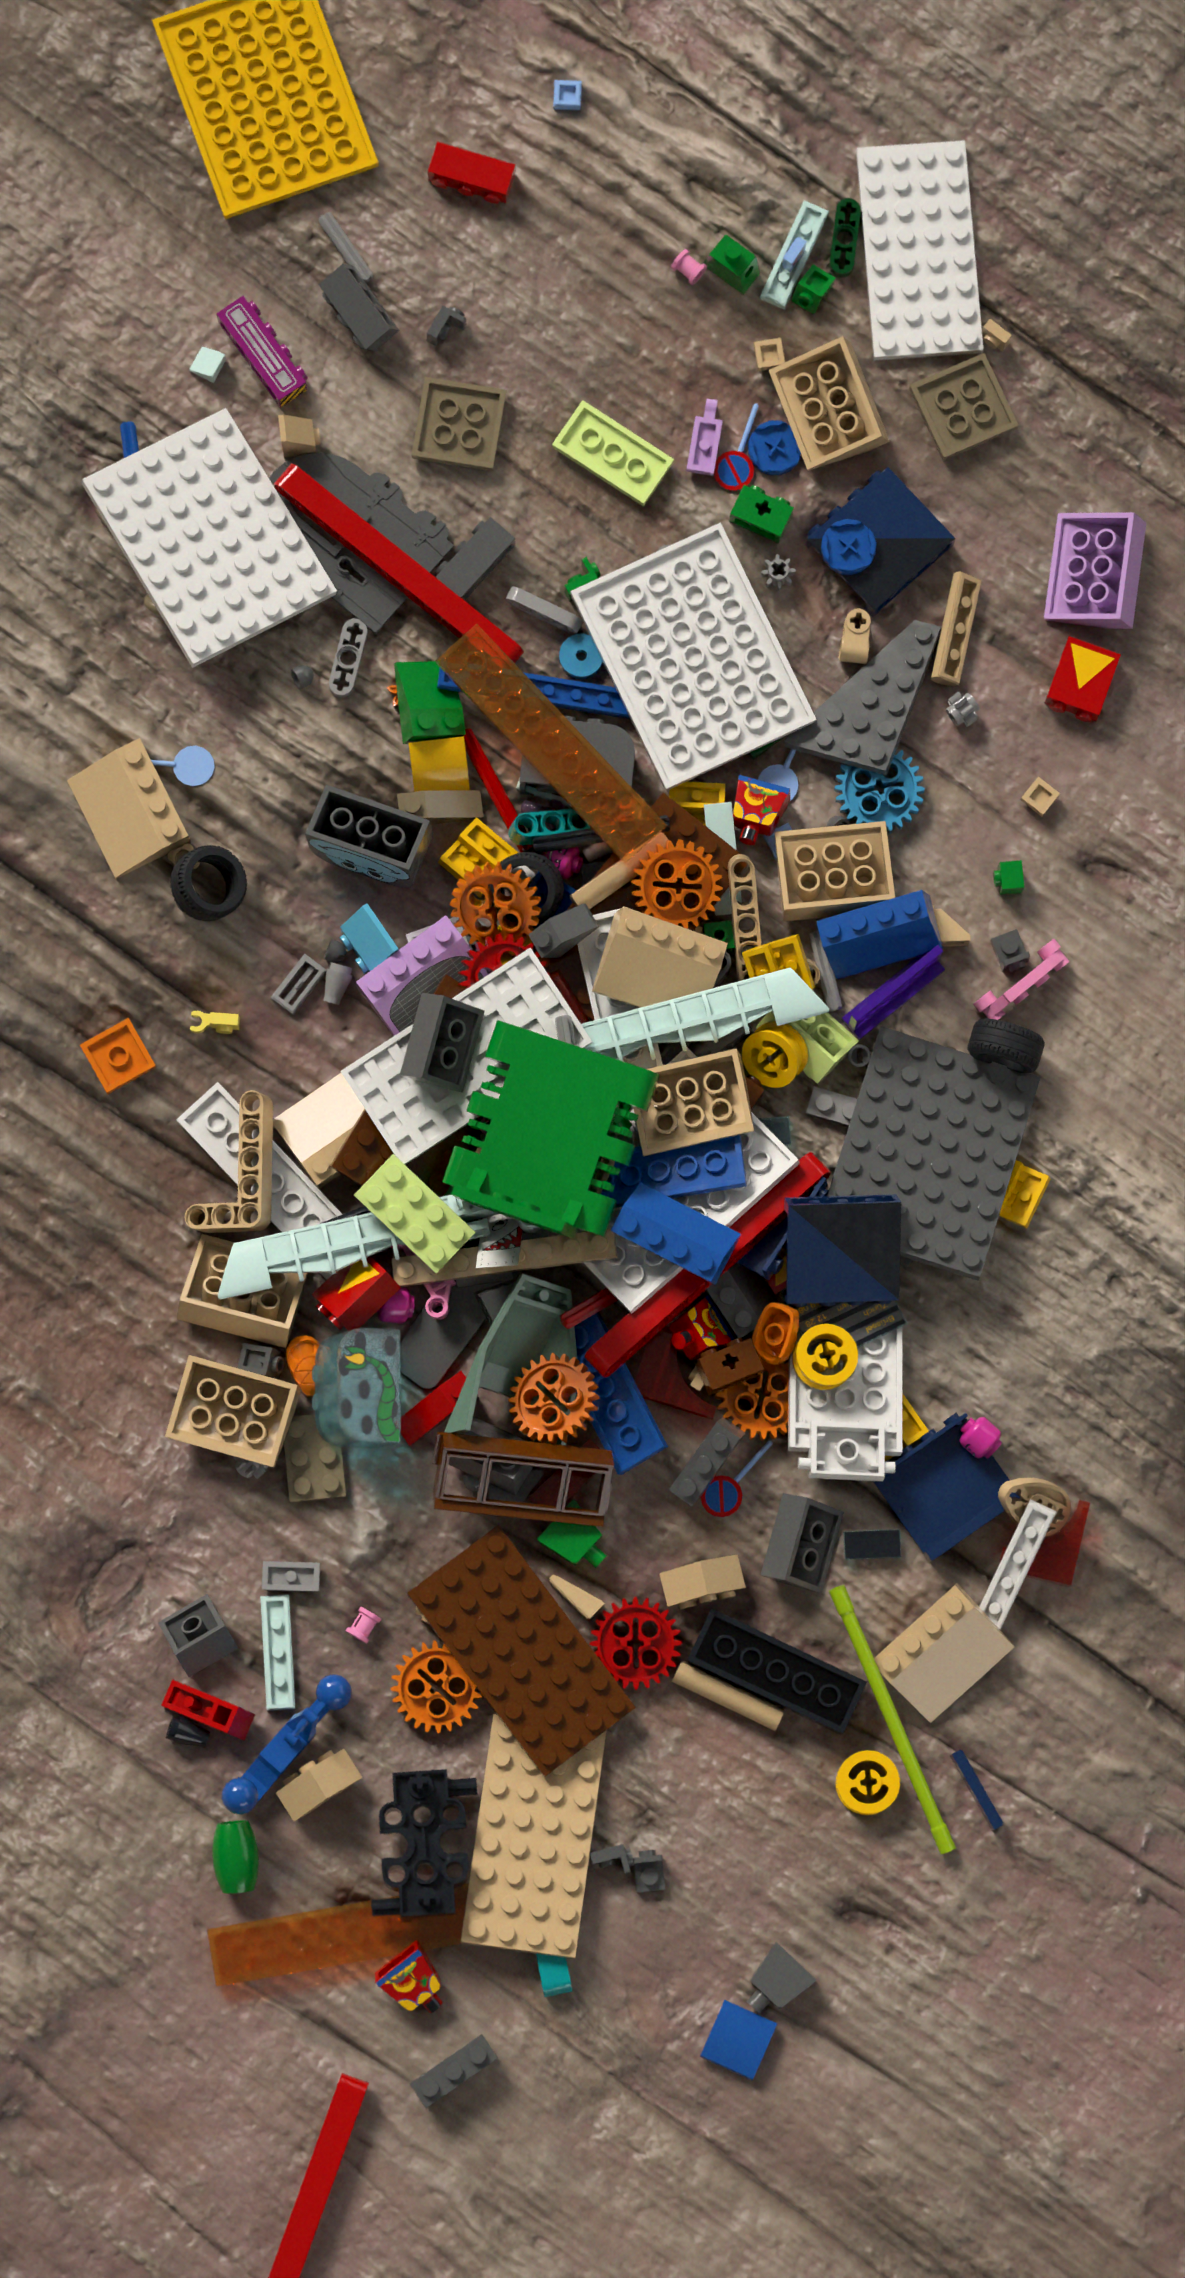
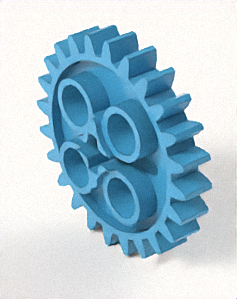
M903 750L894 755L890 768H893L897 775L892 779L884 777L883 774L841 764L840 770L845 775H836V781L842 784L834 787L835 792L842 793L835 799L836 803H844L839 812L844 813L848 811L847 820L851 821L855 818L857 820L856 824L886 821V829L889 834L892 832V825L895 824L901 830L903 827L902 820L911 823L912 818L909 812L918 814L919 809L914 804H922L923 799L917 795L925 791L924 787L917 786L924 779L923 776H915L919 771V766L910 767L913 758L909 757L903 760ZM859 774H864L869 777L870 782L866 785H860L856 782L855 777ZM899 782H902V783H903V786H901V787H899V786L890 787V786H893V785H895L896 783H899ZM875 785H880L884 789L883 794H879L875 790ZM857 792H860V793L869 792V793H866V794H864V795H862V796H860V797H857V796L855 795ZM892 794H899L903 797L904 802L900 805H894L890 802L889 797ZM871 800L876 804L877 808L874 811H866L863 809L862 803Z

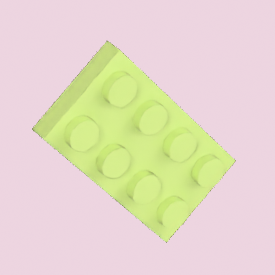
M583 400L552 444V448L643 507L674 463L673 458Z
M394 1154L354 1194L359 1201L436 1274L476 1233Z

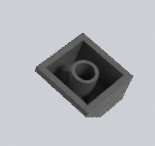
M208 1594L158 1622L188 1677L202 1671L204 1668L238 1649Z

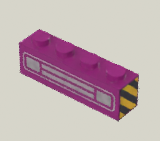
M243 295L216 313L220 326L280 408L307 391L306 380L308 377L299 365L297 367L293 365L290 360L292 358L290 351L284 344L279 345L275 340L276 332L268 322L264 324L259 318L261 312L253 301L248 302Z

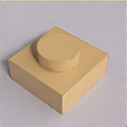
M991 319L984 325L982 330L984 342L993 349L998 348L1003 352L1010 343L1012 335Z
M781 338L754 342L753 346L758 371L770 370L785 363Z
M1037 777L1021 797V801L1043 817L1060 793L1040 777Z
M695 1366L688 1377L692 1381L689 1388L699 1394L704 1383Z

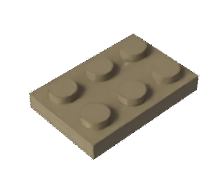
M338 1412L293 1416L284 1440L290 1503L347 1497Z

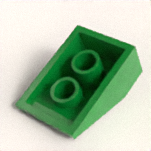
M440 661L394 663L403 744L462 737L466 734L463 707L458 692L437 688Z

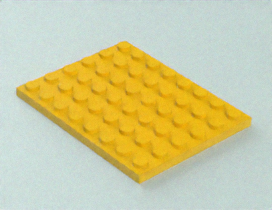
M208 0L152 20L224 219L379 167L377 157L318 0Z

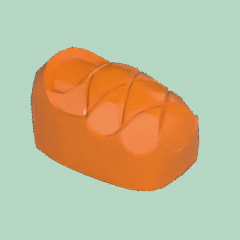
M770 1303L764 1308L752 1337L753 1345L762 1360L778 1365L790 1357L797 1341L799 1311L782 1303Z
M302 1335L292 1339L286 1348V1361L293 1380L301 1388V1393L307 1397H314L330 1390L334 1384V1377L324 1348L312 1336Z

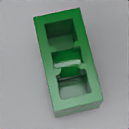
M744 485L730 513L729 521L779 544L791 520L794 507L790 506L791 503L784 498L776 497L774 499L766 495V492L760 487ZM762 508H766L767 513H764L763 516H760L758 514V511H761Z

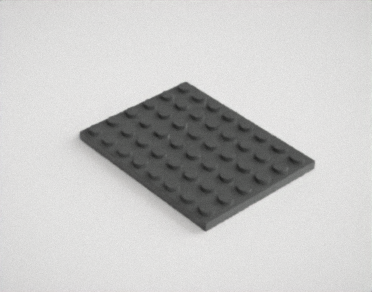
M880 1026L827 1196L897 1194L901 1201L900 1256L979 1281L1041 1077L1030 1073H1019L995 1062L986 1063L973 1058L970 1054Z

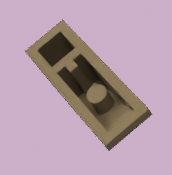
M480 790L417 791L397 794L399 810L430 820L431 825L474 820L476 817L484 819Z

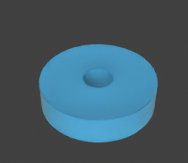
M588 634L572 635L563 642L560 648V665L563 671L572 678H590L600 670L603 664V660L591 636ZM582 652L587 657L585 660H578L576 655Z

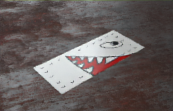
M501 1214L484 1217L483 1219H487L490 1235L480 1237L476 1268L518 1265L522 1229L518 1224V1220Z

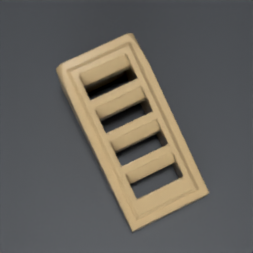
M552 1575L549 1578V1583L586 1620H590L605 1605L602 1600L558 1576Z

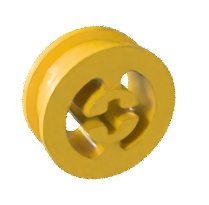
M770 1021L762 1024L745 1040L742 1047V1060L748 1073L760 1080L762 1085L780 1088L788 1085L804 1070L808 1062V1048L803 1037L792 1026L788 1024L777 1026L776 1021ZM781 1047L784 1051L769 1062L766 1058Z
M833 1324L816 1325L807 1330L797 1341L792 1355L793 1367L800 1380L809 1387L818 1390L834 1389L842 1385L854 1372L858 1362V1349L852 1336L843 1328ZM816 1339H828L834 1342H826L823 1347L822 1344H819L811 1355L807 1353L809 1343ZM823 1352L825 1355L831 1356L828 1362L825 1358H820V1355ZM839 1359L843 1361L842 1370L837 1374L822 1375L815 1371L824 1372L827 1368L831 1370Z
M870 1750L857 1752L848 1757L837 1772L835 1782L837 1795L843 1805L854 1813L860 1815L878 1814L888 1808L898 1795L900 1788L898 1770L895 1764L882 1753ZM859 1763H874L885 1772V1777H880L875 1770L870 1769L868 1771L869 1779L875 1781V1784L870 1787L871 1796L881 1786H884L887 1790L884 1797L876 1803L866 1804L859 1802L850 1793V1789H855L861 1796L867 1795L866 1786L860 1784V1781L865 1779V1770L861 1771L854 1780L849 1778L851 1769Z

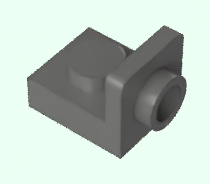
M442 306L427 332V342L437 346L440 339L445 340L452 327L449 323L464 330L467 326V319L464 317V313L455 307L447 308Z
M1017 929L991 938L990 942L1002 971L1010 969V972H1015L1026 967L1025 963L1029 961L1030 954L1026 952Z
M243 1343L237 1368L279 1380L285 1366V1353L270 1347Z
M623 1844L590 1853L592 1864L598 1863L599 1868L616 1864L615 1858L618 1857L621 1859L625 1874L630 1873L629 1866L634 1865L630 1848L624 1849Z
M656 1850L638 1851L639 1857L633 1858L636 1892L665 1890L662 1855H656Z

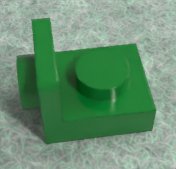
M813 264L798 283L792 297V302L815 314L821 300L833 286L836 277Z
M587 557L581 559V566L586 575L577 574L567 581L568 584L564 585L565 595L569 602L573 601L570 591L601 577L595 562L590 564Z

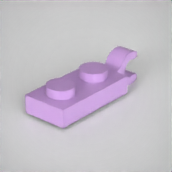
M707 399L704 417L695 416L686 472L714 475L723 421L715 419L718 400Z

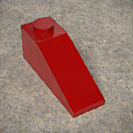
M459 1371L394 1422L396 1427L399 1428V1433L409 1446L451 1417L466 1381V1376L462 1371Z
M173 1679L161 1706L243 1741H245L256 1715Z

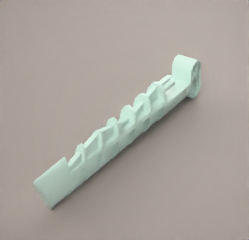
M786 968L582 1023L581 1025L592 1040V1044L584 1049L623 1061V1057L648 1045L651 1059L654 1060L656 1059L652 1045L654 1043L681 1042L683 1051H687L685 1042L714 1041V1043L719 1042L718 1039L741 1027H744L746 1034H750L748 1024L772 1011L777 1026L828 1013L829 1008L793 969Z
M453 1195L439 1197L465 1222L498 1215V1213L468 1204ZM372 1212L237 1242L232 1246L218 1292V1299L272 1288L269 1273H298L301 1282L304 1281L303 1273L336 1274V1271L362 1260L364 1267H368L367 1257L390 1246H393L395 1259L399 1260L397 1245L406 1244ZM487 1219L467 1223L476 1232L470 1239L490 1235ZM518 1220V1224L524 1232L535 1233L541 1229Z

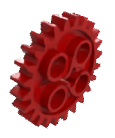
M496 934L495 942H493L490 936L485 937L486 946L476 942L477 952L473 950L467 951L471 960L461 961L467 969L458 972L459 975L465 977V981L458 983V986L466 987L467 989L480 981L478 974L481 969H486L489 973H492L503 966L500 958L504 952L509 953L512 958H515L527 949H532L534 944L529 943L524 947L523 937H519L516 942H513V934H508L505 941L501 934ZM538 952L534 953L537 958L540 956ZM546 961L540 962L543 967L547 964Z
M634 1597L631 1605H629L626 1598H623L621 1608L616 1603H612V1613L605 1609L602 1611L606 1618L605 1621L601 1619H596L595 1621L601 1627L600 1630H591V1633L598 1637L597 1640L590 1642V1645L598 1647L595 1654L600 1657L601 1662L610 1674L614 1675L613 1678L616 1682L619 1679L623 1680V1688H626L629 1682H633L635 1690H638L642 1681L646 1688H650V1679L652 1678L656 1683H661L659 1674L662 1673L668 1677L670 1673L666 1667L677 1666L672 1660V1656H681V1653L674 1649L675 1646L683 1644V1641L676 1640L674 1637L681 1632V1629H672L671 1627L677 1621L676 1618L667 1620L666 1616L669 1610L667 1609L660 1613L658 1611L660 1607L659 1602L653 1607H649V1598L644 1600L643 1605L639 1604L638 1597ZM635 1617L639 1620L638 1639L644 1642V1645L638 1649L639 1668L637 1669L634 1668V1646L628 1643L634 1638L633 1619ZM649 1620L655 1622L658 1626L657 1634L652 1637L645 1635L642 1629L643 1624ZM625 1621L629 1625L630 1630L627 1636L620 1637L616 1635L614 1631L616 1622ZM622 1649L628 1652L630 1660L627 1665L616 1663L614 1655L617 1650ZM652 1649L658 1654V1661L655 1665H648L644 1662L643 1653L646 1650Z

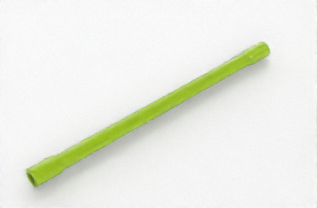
M845 1585L837 1586L829 1590L830 1596L838 1614L843 1620L930 1825L940 1854L948 1853L956 1848L947 1825L943 1822L856 1617Z

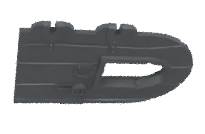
M316 452L299 455L284 462L269 477L273 485L291 463L295 464L430 573L454 547L447 540L449 530L446 524L440 520L434 527L432 522L437 517L433 513L419 511L415 514L401 502L403 496L400 486L393 482L389 488L385 487L390 481L388 476L381 473H373L369 476L357 465L343 457L330 453ZM279 494L336 588L337 593L331 598L356 619L361 620L367 628L376 634L408 597L339 541L333 546L299 518L292 509V503ZM344 564L349 565L352 572L357 573L364 579L363 583L361 584L349 574L348 570H343L340 566Z

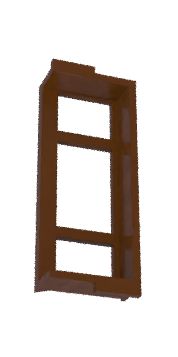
M437 1432L432 1464L437 1465L433 1487L434 1509L603 1527L604 1514L607 1513L612 1488L611 1476L614 1468L612 1450ZM450 1457L483 1460L477 1498L444 1494ZM492 1462L562 1469L556 1506L486 1499ZM572 1470L602 1473L595 1510L565 1507Z

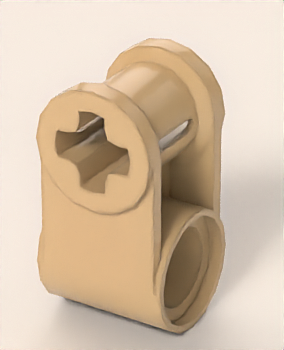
M863 609L851 610L845 619L840 643L839 661L867 664L871 620L869 614ZM855 618L859 619L860 629L855 628L853 623Z

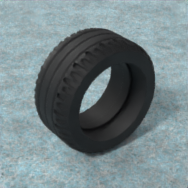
M214 845L198 847L181 857L173 868L170 881L172 896L175 898L174 901L179 905V908L189 917L200 921H215L235 911L242 903L247 890L245 870H243L244 867L241 862L238 861L239 859L227 849ZM197 862L211 864L222 874L226 884V894L220 905L205 902L195 892L191 875L193 867Z
M521 852L509 856L500 862L503 870H506L509 864L512 865V870L519 866H530L537 869L544 876L548 886L547 900L541 907L540 914L536 916L540 919L538 924L555 914L563 899L564 884L559 869L551 860L538 853ZM489 884L494 896V887L492 884ZM504 887L500 888L501 893L505 895ZM506 914V918L510 922H518V918L515 915Z
M984 1018L975 1022L967 1050L977 1060L986 1063L995 1062L1007 1066V1069L1019 1073H1032L1039 1066L1045 1042L1042 1036L1025 1027L1001 1020Z

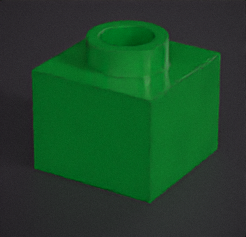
M1022 860L999 862L997 870L993 871L994 887H999L1000 895L1023 892Z
M731 920L703 924L704 935L715 939L714 933L722 932L724 938L720 941L728 943L726 952H734L735 946Z

